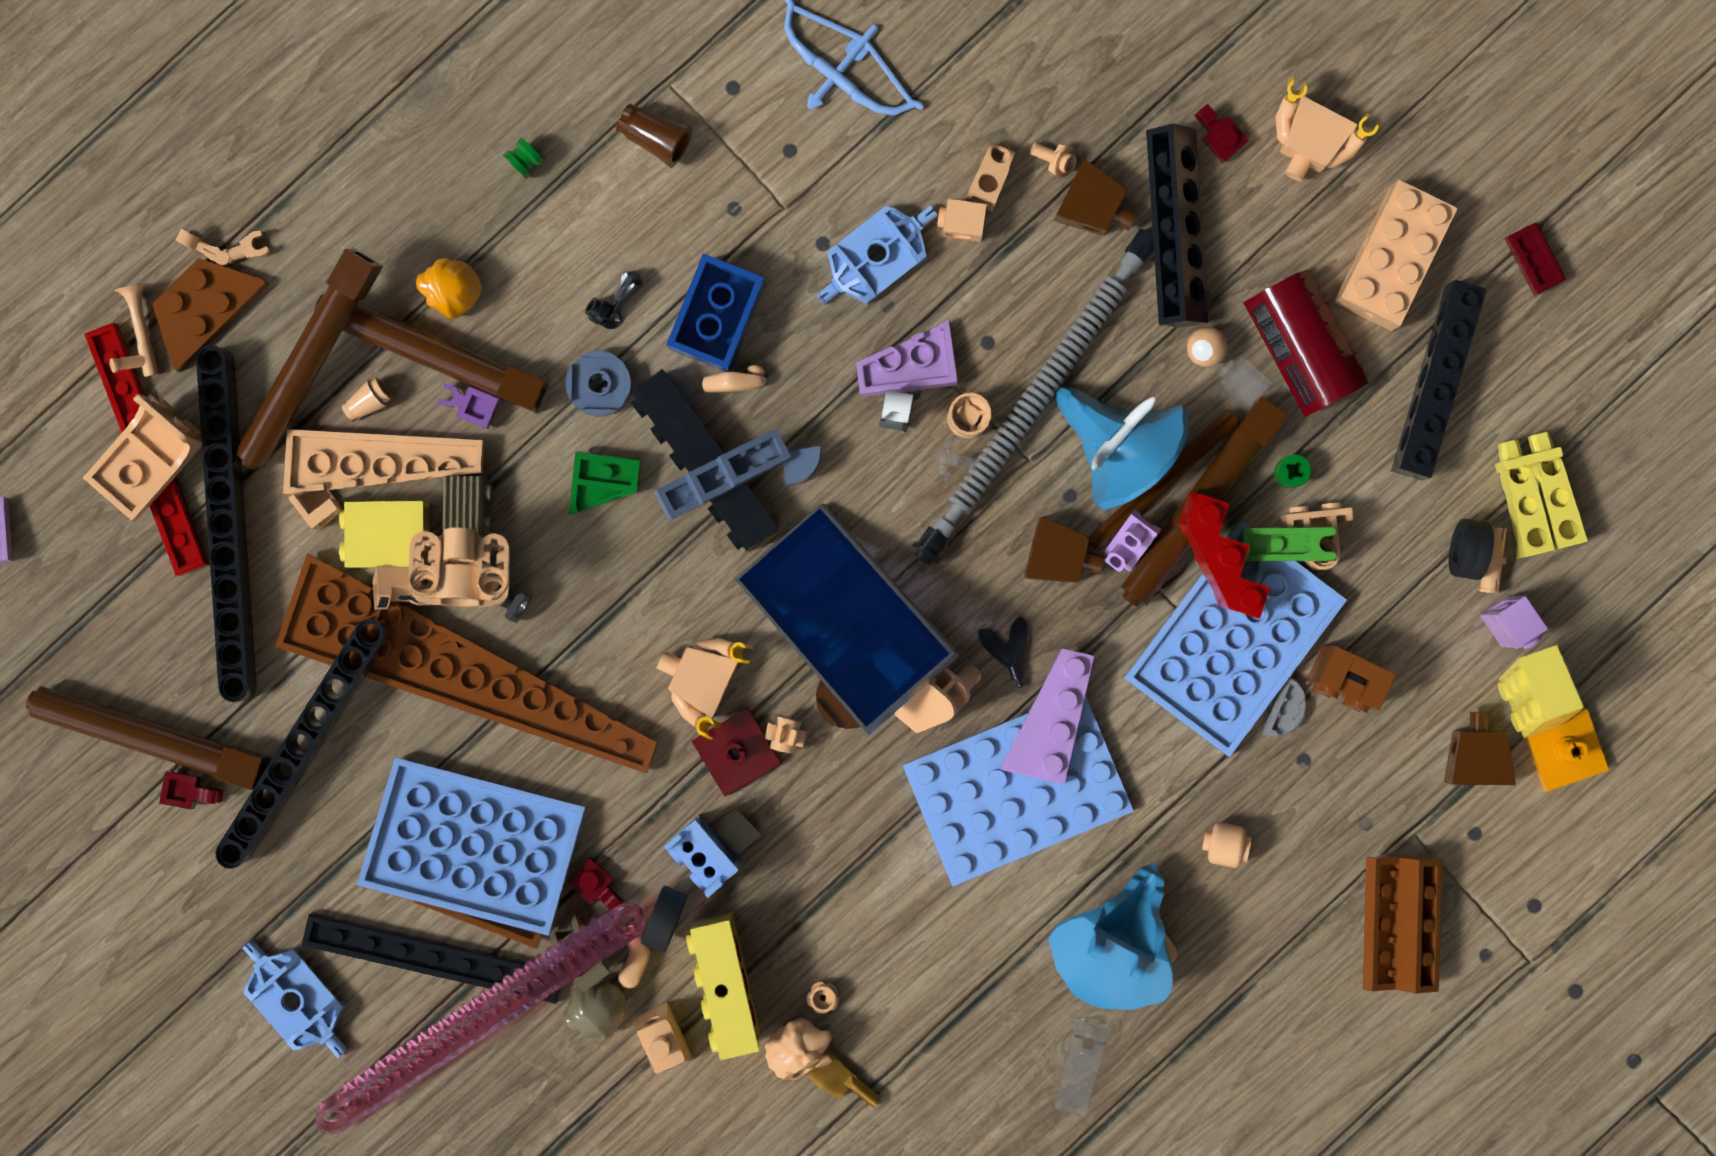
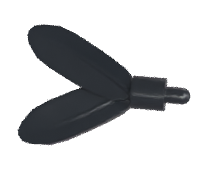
M1018 617L1011 625L1008 646L992 631L986 629L979 630L978 638L981 645L999 663L1008 668L1011 680L1016 681L1017 687L1023 688L1021 678L1024 677V674L1019 664L1023 658L1027 639V626L1024 618Z

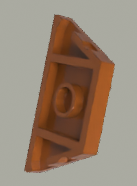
M198 258L152 303L172 367L176 371L181 372L197 356L199 350L207 346L269 284L260 278Z

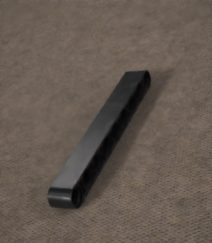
M374 616L360 621L353 630L218 844L215 858L222 867L234 869L253 856L389 641L392 629L390 623L385 618ZM369 624L376 625L380 631L377 641L370 639L367 635ZM352 651L361 655L362 665L360 668H356L350 663L349 656ZM335 679L340 680L344 684L345 691L342 696L337 695L332 689V683ZM317 707H321L326 711L327 720L325 723L319 722L316 719L315 710ZM300 734L305 735L309 739L310 747L308 750H304L299 746L298 736ZM282 762H286L291 766V777H286L282 774L280 767ZM265 789L270 790L274 794V804H269L265 801L263 797ZM247 817L256 820L258 824L257 832L247 827ZM230 844L236 845L239 848V859L234 858L230 854Z

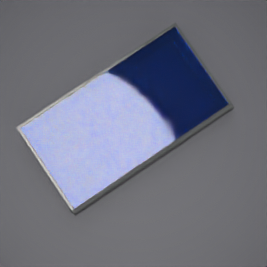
M824 503L818 505L735 578L736 582L868 735L873 733L959 656V653Z

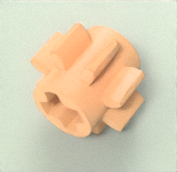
M778 716L776 724L768 723L765 738L772 740L770 749L794 754L796 746L803 748L807 732L800 730L801 722Z

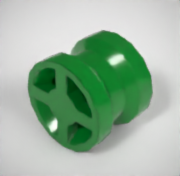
M522 137L517 141V146L512 151H507L503 154L504 158L525 179L531 175V169L535 165L540 166L544 162L543 158Z
M1300 455L1284 457L1276 463L1274 468L1276 482L1285 488L1299 487L1305 484L1311 475L1309 462Z

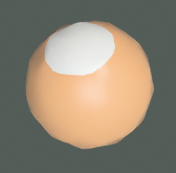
M1201 327L1191 333L1188 338V357L1200 367H1213L1222 362L1227 355V339L1221 331L1213 327Z

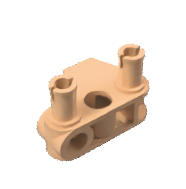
M915 625L906 635L902 633L893 634L885 646L876 653L874 658L877 669L896 686V691L935 658L922 647L928 639ZM966 665L956 676L946 667L938 674L937 679L934 678L896 711L894 715L915 733L947 722L969 701L970 689L981 680V673L975 666Z

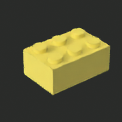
M1557 645L1518 658L1499 677L1498 689L1504 701H1509L1513 711L1511 713L1513 726L1517 732H1522L1524 738L1562 726L1584 708Z

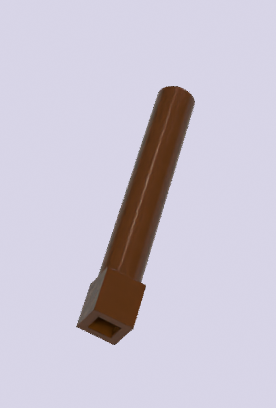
M345 249L326 282L329 285L238 445L235 453L239 456L238 461L243 466L252 470H256L257 467L265 468L360 300L366 298L382 270L383 265L359 250Z
M323 294L318 298L315 305V309L318 306L320 300L322 299ZM361 303L357 304L343 329V332L490 393L537 414L549 386L545 380L509 365L502 364Z
M1263 396L1257 398L1190 493H1199L1224 501L1288 415ZM1187 496L1121 585V589L1125 591L1122 597L1137 608L1140 604L1147 606L1191 547L1178 524Z
M43 686L39 687L37 691H32L26 702V709L29 710L31 718L213 775L215 779L249 790L254 789L266 770L270 759L269 756L235 745L228 746Z

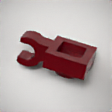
M1208 103L1194 115L1196 120L1208 132L1202 138V141L1222 164L1249 141L1229 116L1220 122L1217 114Z
M165 771L159 804L191 810L195 809L196 801L209 804L221 803L224 790L201 787V776Z
M591 857L585 861L567 882L590 904H593L599 898L613 913L625 902L609 887L614 878Z

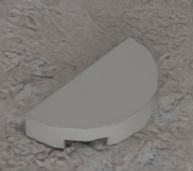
M1291 676L1275 697L1261 731L1262 735L1277 737L1288 734L1298 728L1305 718L1307 700L1299 682Z

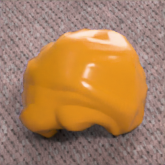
M449 258L437 259L432 266L419 274L416 279L417 289L426 297L428 306L435 308L448 319H456L467 313L476 304L482 292L479 276L473 268L462 261L450 260Z

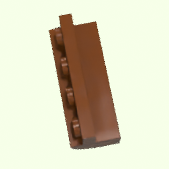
M1409 855L1366 857L1363 990L1372 992L1400 990L1415 994L1439 992L1442 859Z

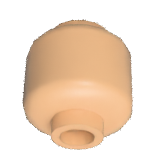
M1218 822L1214 825L1212 832L1205 831L1202 850L1208 851L1210 863L1238 868L1242 862L1247 863L1252 837L1247 836V831L1242 826Z

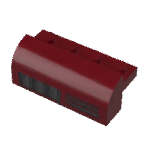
M1308 269L1283 279L1243 302L1304 417L1369 384L1362 367L1358 364L1346 337L1342 334L1331 309L1327 306L1316 281L1312 278Z

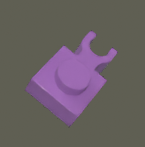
M445 383L444 388L453 391V399L451 401H444L439 398L437 403L450 408L460 407L456 417L489 430L500 399L468 386L465 395H463L456 387Z

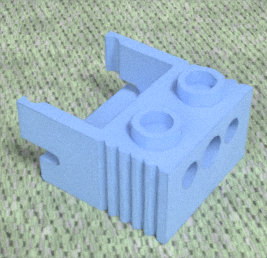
M700 814L664 846L666 851L668 850L671 857L680 866L684 863L692 872L690 878L699 889H705L704 893L707 898L719 889L727 879L732 877L742 865L740 860L715 834ZM685 842H691L694 848L687 849L685 847ZM694 853H703L706 857V862H696ZM706 867H713L715 869V873L709 874L706 870Z

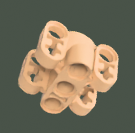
M448 528L439 537L432 532L423 531L417 533L411 539L408 581L412 594L419 603L448 607H496L507 600L509 594L510 556L508 542L503 536L494 533L481 538L473 529ZM426 548L432 549L428 552V562L431 563V566L425 565L422 558ZM493 550L498 551V568L491 566L490 556ZM423 580L434 582L432 587L427 590L417 588ZM491 582H497L502 586L496 592H489L485 589L486 585Z

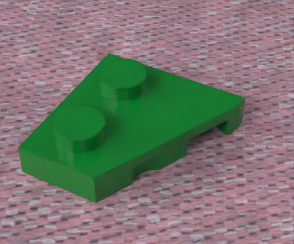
M576 451L568 514H576L580 511L637 493L642 459Z

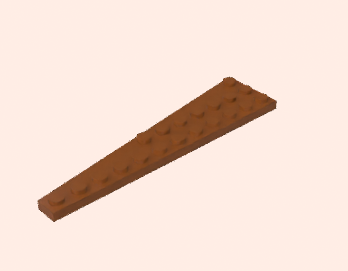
M307 553L275 647L332 665L359 622L374 616H380L390 623L392 634L366 675V678L648 773L658 741L400 602H390L389 608L386 610H375L373 587ZM369 624L367 627L368 637L377 641L380 636L378 627L374 624ZM352 651L349 656L350 663L354 667L360 668L362 665L361 655Z

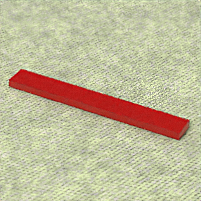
M113 322L87 332L84 335L122 433L134 419L140 407L133 398L137 394L145 396L135 368L120 370L115 373L111 370L110 358L116 359L130 356L118 323ZM175 477L149 507L175 576L180 577L209 566V562L178 480Z

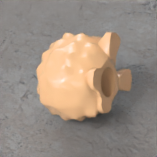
M798 1018L788 1022L785 1026H781L772 1032L770 1040L765 1044V1057L769 1068L775 1072L778 1078L794 1081L815 1068L830 1064L832 1059L824 1051L829 1046L832 1035L828 1030L822 1031L817 1029L813 1023L805 1018Z

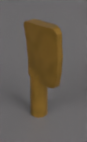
M827 1047L824 1053L830 1055L832 1062L815 1068L806 1075L818 1087L838 1099H841L851 1089L874 1108L881 1100V1097L859 1080L857 1075L846 1067L833 1050Z

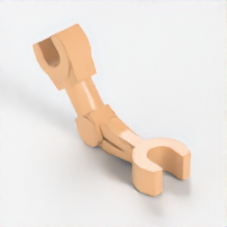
M183 229L180 230L175 239L186 247L203 253L211 261H215L224 267L243 257L247 259L262 258L271 253L270 248L267 246L259 250L254 247V242L264 237L261 231L251 232L239 241L240 245L228 250H221L218 247L210 246Z

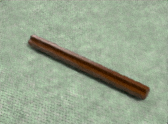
M1230 410L1223 413L1180 453L1172 467L1155 485L1134 500L1125 503L1089 536V544L1095 550H1101L1116 536L1134 510L1139 513L1144 511L1240 422L1238 417Z

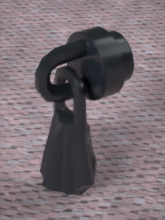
M636 271L623 272L615 299L611 305L604 298H592L585 309L588 320L596 325L600 324L606 329L618 327L622 318L618 309L644 285L640 274ZM613 316H615L616 318L615 322L610 323L604 319L605 317L610 319Z

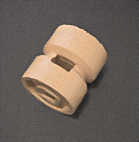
M964 393L958 396L951 403L947 414V423L950 430L956 436L963 439H973L980 436L986 430L991 420V408L988 401L976 393Z

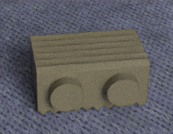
M443 476V533L448 528H468L475 530L481 538L492 534V518L487 517V503H492L493 487L492 484H487V478L483 476Z

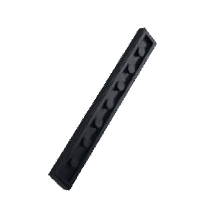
M313 912L308 915L301 945L553 1004L558 1003L565 970Z

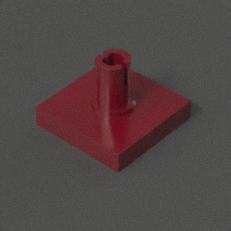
M748 707L720 723V728L715 726L708 730V734L713 739L710 740L700 735L692 740L693 745L724 797L781 764L775 751L770 749L769 741L765 738L763 731Z

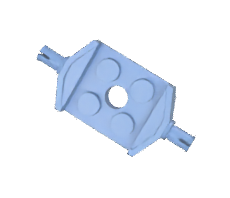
M887 205L827 251L833 278L831 279L832 283L816 294L818 299H821L822 304L825 305L838 293H845L867 305L871 303L873 298L919 262H923L926 259L921 231L923 230L922 227L938 217L935 210L933 211V208L929 205L914 218V216L909 217ZM873 245H881L886 250V257L880 262L870 260L867 255L868 249Z
M254 939L248 942L242 949L255 962L253 965L255 969L245 987L244 994L292 1050L302 1049L317 1043L321 1045L325 1043L336 1058H339L348 1048L335 1036L336 1032L334 1030L346 1003L337 1000L299 956L300 950L298 948L269 956L268 954L265 955ZM287 992H294L300 997L301 1003L298 1009H290L286 1006L284 997Z

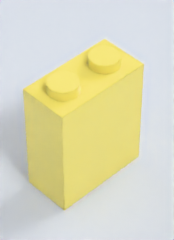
M425 501L344 502V509H341L339 513L340 528L344 529V542L340 543L339 555L340 560L345 563V568H376V566L409 567L411 539L419 532H429V503ZM426 548L425 553L422 554V558L424 559L425 565L430 566V563L428 562V552L430 548Z

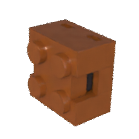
M1322 645L1306 681L1314 684L1313 691L1328 698L1337 699L1340 696L1344 698L1342 705L1357 712L1368 713L1369 709L1380 711L1396 674L1337 646Z

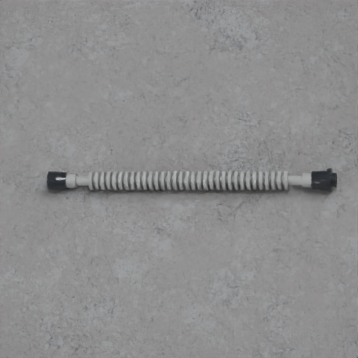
M1144 229L1138 230L1125 249L1126 255L1120 262V269L1113 278L1105 277L1104 283H1101L1098 287L1099 290L1095 291V297H1091L1089 300L1090 304H1086L1084 307L1085 311L1082 310L1079 316L1081 318L1077 317L1075 319V324H1072L1069 328L1072 332L1067 331L1065 334L1067 339L1062 338L1060 341L1061 345L1056 346L1055 350L1058 353L1054 351L1051 353L1050 357L1052 359L1048 358L1045 362L1047 366L1043 365L1040 369L1043 373L1038 372L1035 376L1038 380H1032L1031 384L1035 388L1027 387L1026 391L1029 394L1023 393L1021 398L1024 401L1019 399L1016 403L1020 409L1014 406L1011 411L1015 415L1009 413L1006 417L1010 422L1006 420L1002 422L1006 429L999 427L997 432L1001 436L994 434L992 439L996 443L989 441L987 445L991 450L985 447L982 451L986 457L981 454L978 456L977 459L982 463L980 464L975 461L973 466L977 470L972 468L968 470L972 477L967 475L963 477L967 484L959 483L958 487L962 489V492L955 489L953 493L957 498L949 497L948 500L953 504L943 518L939 517L933 527L929 526L918 542H913L912 546L916 549L913 555L927 565H930L932 561L937 564L940 562L939 556L950 542L948 538L955 529L953 526L963 511L970 514L972 510L967 505L975 507L977 503L972 498L980 500L982 496L977 491L984 494L986 488L982 484L989 487L991 482L987 477L994 480L996 475L992 470L999 473L1001 468L997 463L1001 466H1004L1006 463L1001 457L1009 459L1011 455L1006 450L1014 452L1016 448L1011 443L1019 445L1020 440L1017 437L1023 439L1025 436L1021 429L1025 432L1029 431L1030 427L1026 423L1033 425L1035 420L1031 416L1038 418L1040 413L1037 410L1043 411L1045 408L1043 404L1047 405L1050 401L1046 396L1053 397L1054 392L1052 390L1057 391L1059 388L1057 383L1062 384L1064 381L1063 377H1067L1069 374L1066 369L1072 370L1074 367L1072 363L1076 364L1079 360L1077 356L1081 357L1084 353L1081 349H1087L1088 344L1086 342H1092V336H1096L1098 333L1097 329L1100 330L1103 326L1101 322H1106L1107 316H1110L1113 312L1112 309L1116 308V302H1120L1122 299L1121 295L1126 294L1127 290L1123 286L1132 273L1136 274L1142 264L1146 265L1154 254L1153 235Z

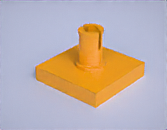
M1587 708L1580 710L1562 726L1525 738L1542 788L1546 792L1609 771Z

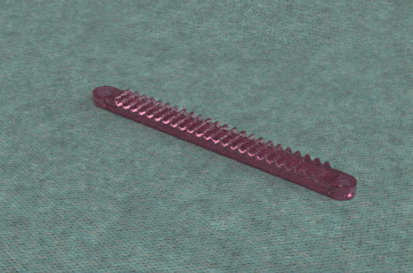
M623 903L599 919L593 917L587 927L585 925L580 926L578 933H569L567 940L560 939L555 948L551 946L547 948L546 954H537L535 961L531 962L528 960L522 970L516 968L513 976H504L502 983L495 982L490 991L487 989L483 990L481 997L477 998L474 996L469 1005L463 1003L458 1012L451 1011L448 1019L442 1017L437 1026L430 1025L425 1034L421 1031L416 1040L409 1039L404 1048L402 1046L397 1047L395 1054L392 1055L389 1052L383 1062L377 1060L374 1068L367 1067L364 1074L361 1076L356 1074L351 1083L348 1081L344 1082L342 1089L318 1105L316 1109L317 1128L321 1132L330 1135L343 1132L639 937L646 928L642 908L634 903ZM633 916L637 918L633 925L623 926L619 924L624 917ZM330 1112H337L342 1115L339 1119L333 1121L324 1118Z

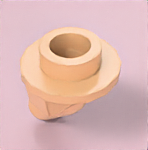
M1034 142L1030 150L1031 155L1050 162L1048 170L1057 177L1066 176L1076 166L1075 149L1071 146L1059 144L1057 149L1053 150Z

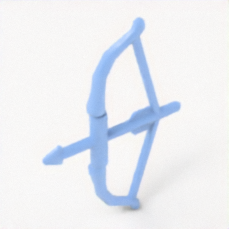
M785 0L788 7L784 29L790 44L799 52L808 65H813L828 78L815 94H809L808 109L822 105L823 101L821 99L833 84H836L847 94L851 95V100L866 106L876 113L894 116L912 108L919 110L924 108V103L913 100L870 43L871 38L878 31L876 24H873L862 36L795 5L794 0ZM794 12L853 38L845 47L847 56L837 68H834L824 58L818 57L797 38L792 27ZM870 52L907 103L897 107L880 105L859 90L857 85L842 73L853 60L861 61Z

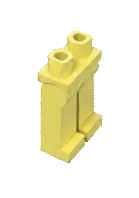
M1548 432L1528 437L1532 454L1522 456L1518 439L1498 444L1500 462L1495 464L1497 473H1500L1502 488L1506 495L1517 545L1514 546L1517 559L1588 542L1563 461L1560 458L1563 456L1561 447L1554 448Z

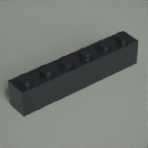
M663 369L631 391L635 397L631 404L641 418L648 415L654 423V426L650 428L651 432L661 445L666 441L674 452L669 456L680 471L686 467L688 472H691L724 454ZM746 483L710 501L712 505L708 507V510L718 524L724 520L731 529L726 535L737 550L744 547L749 552L779 530Z

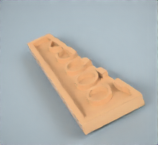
M287 429L283 494L292 495L443 478V476L483 474L485 441Z

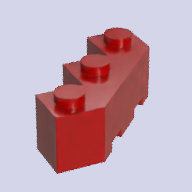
M1189 492L1178 524L1194 551L1193 554L1214 592L1213 595L1218 605L1260 619L1271 587L1240 578L1250 545L1219 536L1229 503L1199 493Z

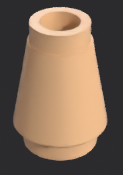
M380 378L368 379L342 405V410L354 422L388 406V401L393 397L387 385Z

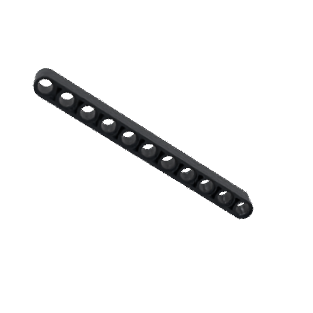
M208 345L199 350L196 358L218 689L220 695L226 701L241 702L253 697L257 684L242 464L239 463V456L235 453L240 444L235 362L230 352L214 345ZM219 353L222 359L221 364L217 369L212 370L210 368V359L213 355ZM221 386L224 391L223 397L220 401L214 402L212 392L216 387ZM223 418L226 428L223 433L217 435L214 431V424L217 420ZM225 450L228 455V462L223 467H219L216 457L221 451ZM227 483L230 486V495L225 500H221L218 494L219 488L222 484ZM228 515L231 517L233 524L232 528L225 533L220 525L222 519ZM228 548H231L235 554V559L230 565H226L223 561V553ZM232 580L237 586V592L235 596L229 598L225 593V586ZM232 613H235L239 618V625L234 631L227 624V619ZM233 646L239 647L242 653L241 659L237 663L232 662L229 656ZM236 678L240 679L244 685L243 692L239 696L235 695L231 688Z

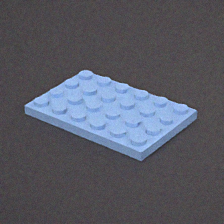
M1241 521L1228 538L1244 543V528L1251 527ZM1245 561L1240 578L1271 587L1260 619L1220 607L1207 578L1201 573L1123 678L1226 756L1230 757L1347 601V599L1296 561Z
M1086 695L1065 785L1000 770L1028 713L902 765L952 887L1134 812Z
M395 758L357 885L550 936L586 808Z

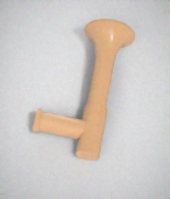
M149 284L127 286L114 290V292H119L125 298L130 309L139 355L116 359L110 358V367L113 373L120 370L142 367L144 377L159 374L142 308V293Z

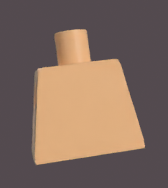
M668 1002L638 1015L637 1034L656 1075L693 1060V1056Z

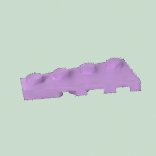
M1060 649L1000 770L1065 785L1094 656Z

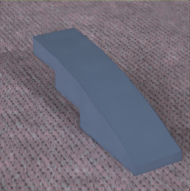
M774 429L655 490L654 494L666 517L671 521L789 460L791 456L777 429Z

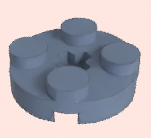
M600 350L590 351L580 356L581 358L577 359L568 369L565 382L567 394L574 405L584 413L596 417L608 416L623 409L632 390L631 375L624 362L612 353ZM597 375H602L603 380L608 381V386L604 387L600 393H596V389L590 387V381H595Z

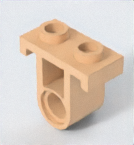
M1341 502L1322 504V511L1309 512V506L1289 508L1290 514L1280 516L1282 528L1294 527V521H1297L1298 528L1336 527L1335 536L1325 537L1320 542V545L1324 546L1327 552H1334L1336 554V561H1324L1323 563L1303 561L1312 570L1330 569L1337 564L1340 558L1336 516H1339L1340 523L1353 521L1352 507L1342 508Z

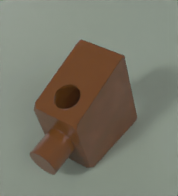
M1084 159L1054 221L1104 236L1111 222L1129 231L1137 213L1120 205L1127 190Z
M1040 517L1037 521L1023 578L1077 583L1079 582L1082 570L1100 575L1104 555L1087 551L1089 537L1047 518Z
M1470 712V731H1453L1444 783L1452 785H1515L1508 735L1506 732L1490 731V712Z

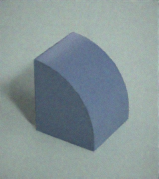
M820 446L788 451L791 458L783 462L787 487L807 481L816 472L821 459Z

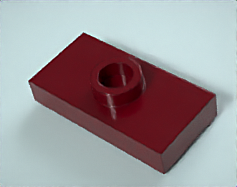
M1537 222L1504 238L1534 296L1566 280Z

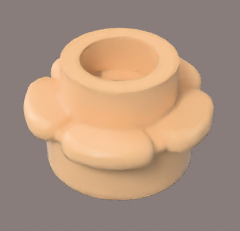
M817 982L811 986V992L807 994V1003L814 1009V1012L826 1014L838 1006V990L831 983ZM825 995L826 1000L822 1001L820 996Z

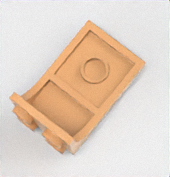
M137 394L133 398L140 405L136 416L83 477L85 481L131 521L139 519L202 447V441L197 436L200 430L188 420L184 419L182 421L177 416H174L173 413L176 410L162 398L157 399L151 394L148 397Z

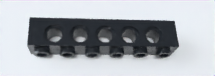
M1169 124L1146 130L1159 325L1187 327L1206 324L1209 322L1196 128Z
M1458 280L1445 285L1391 472L1421 481L1432 478L1487 289Z

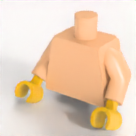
M1293 76L1287 82L1288 95H1285L1281 102L1275 122L1277 140L1282 144L1280 152L1291 158L1285 174L1296 181H1302L1309 168L1316 172H1321L1325 167L1336 168L1353 158L1367 141V136L1374 135L1377 132L1380 121L1375 128L1368 129L1365 127L1364 121L1367 120L1370 114H1365L1359 122V130H1355L1356 123L1304 96L1307 92L1306 80L1302 89H1292L1291 86L1295 80Z
M716 638L697 641L693 647L685 649L682 658L666 651L663 652L656 669L673 676L668 690L672 692L671 700L681 716L693 725L700 735L711 740L713 737L708 734V728L711 725L718 728L721 727V724L712 718L716 715L738 663L748 664L750 662L743 659L742 653L746 648L753 650L752 645Z

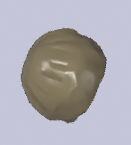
M602 980L584 993L576 987L572 991V999L569 1000L568 1006L563 1012V1021L567 1028L572 1031H579L584 1038H610L624 1019L626 996L617 986L608 983L606 980Z

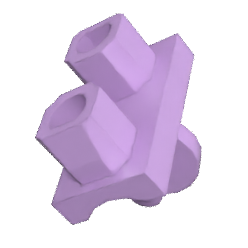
M1134 510L1104 551L1108 555L1105 559L1106 563L1118 572H1121L1124 568L1130 572L1161 529L1144 520L1141 514Z

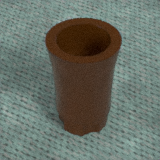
M628 104L625 107L616 127V130L624 134L627 140L647 150L670 168H673L680 161L692 136V127L671 121L644 107H636L633 104Z

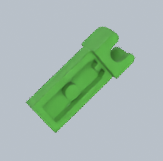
M1336 527L1244 528V544L1250 545L1245 561H1336V554L1334 552H1326L1320 547V542L1323 538L1336 535Z

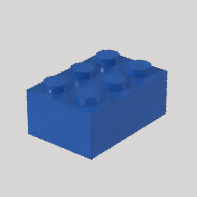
M703 253L666 345L669 350L724 372L731 371L765 287V278Z

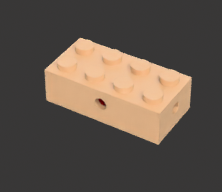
M1398 179L1389 187L1333 303L1390 331L1400 327L1458 208Z

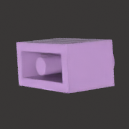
M1526 596L1506 597L1480 614L1501 647L1518 649L1523 646L1524 649H1528L1541 641L1540 634L1548 630Z

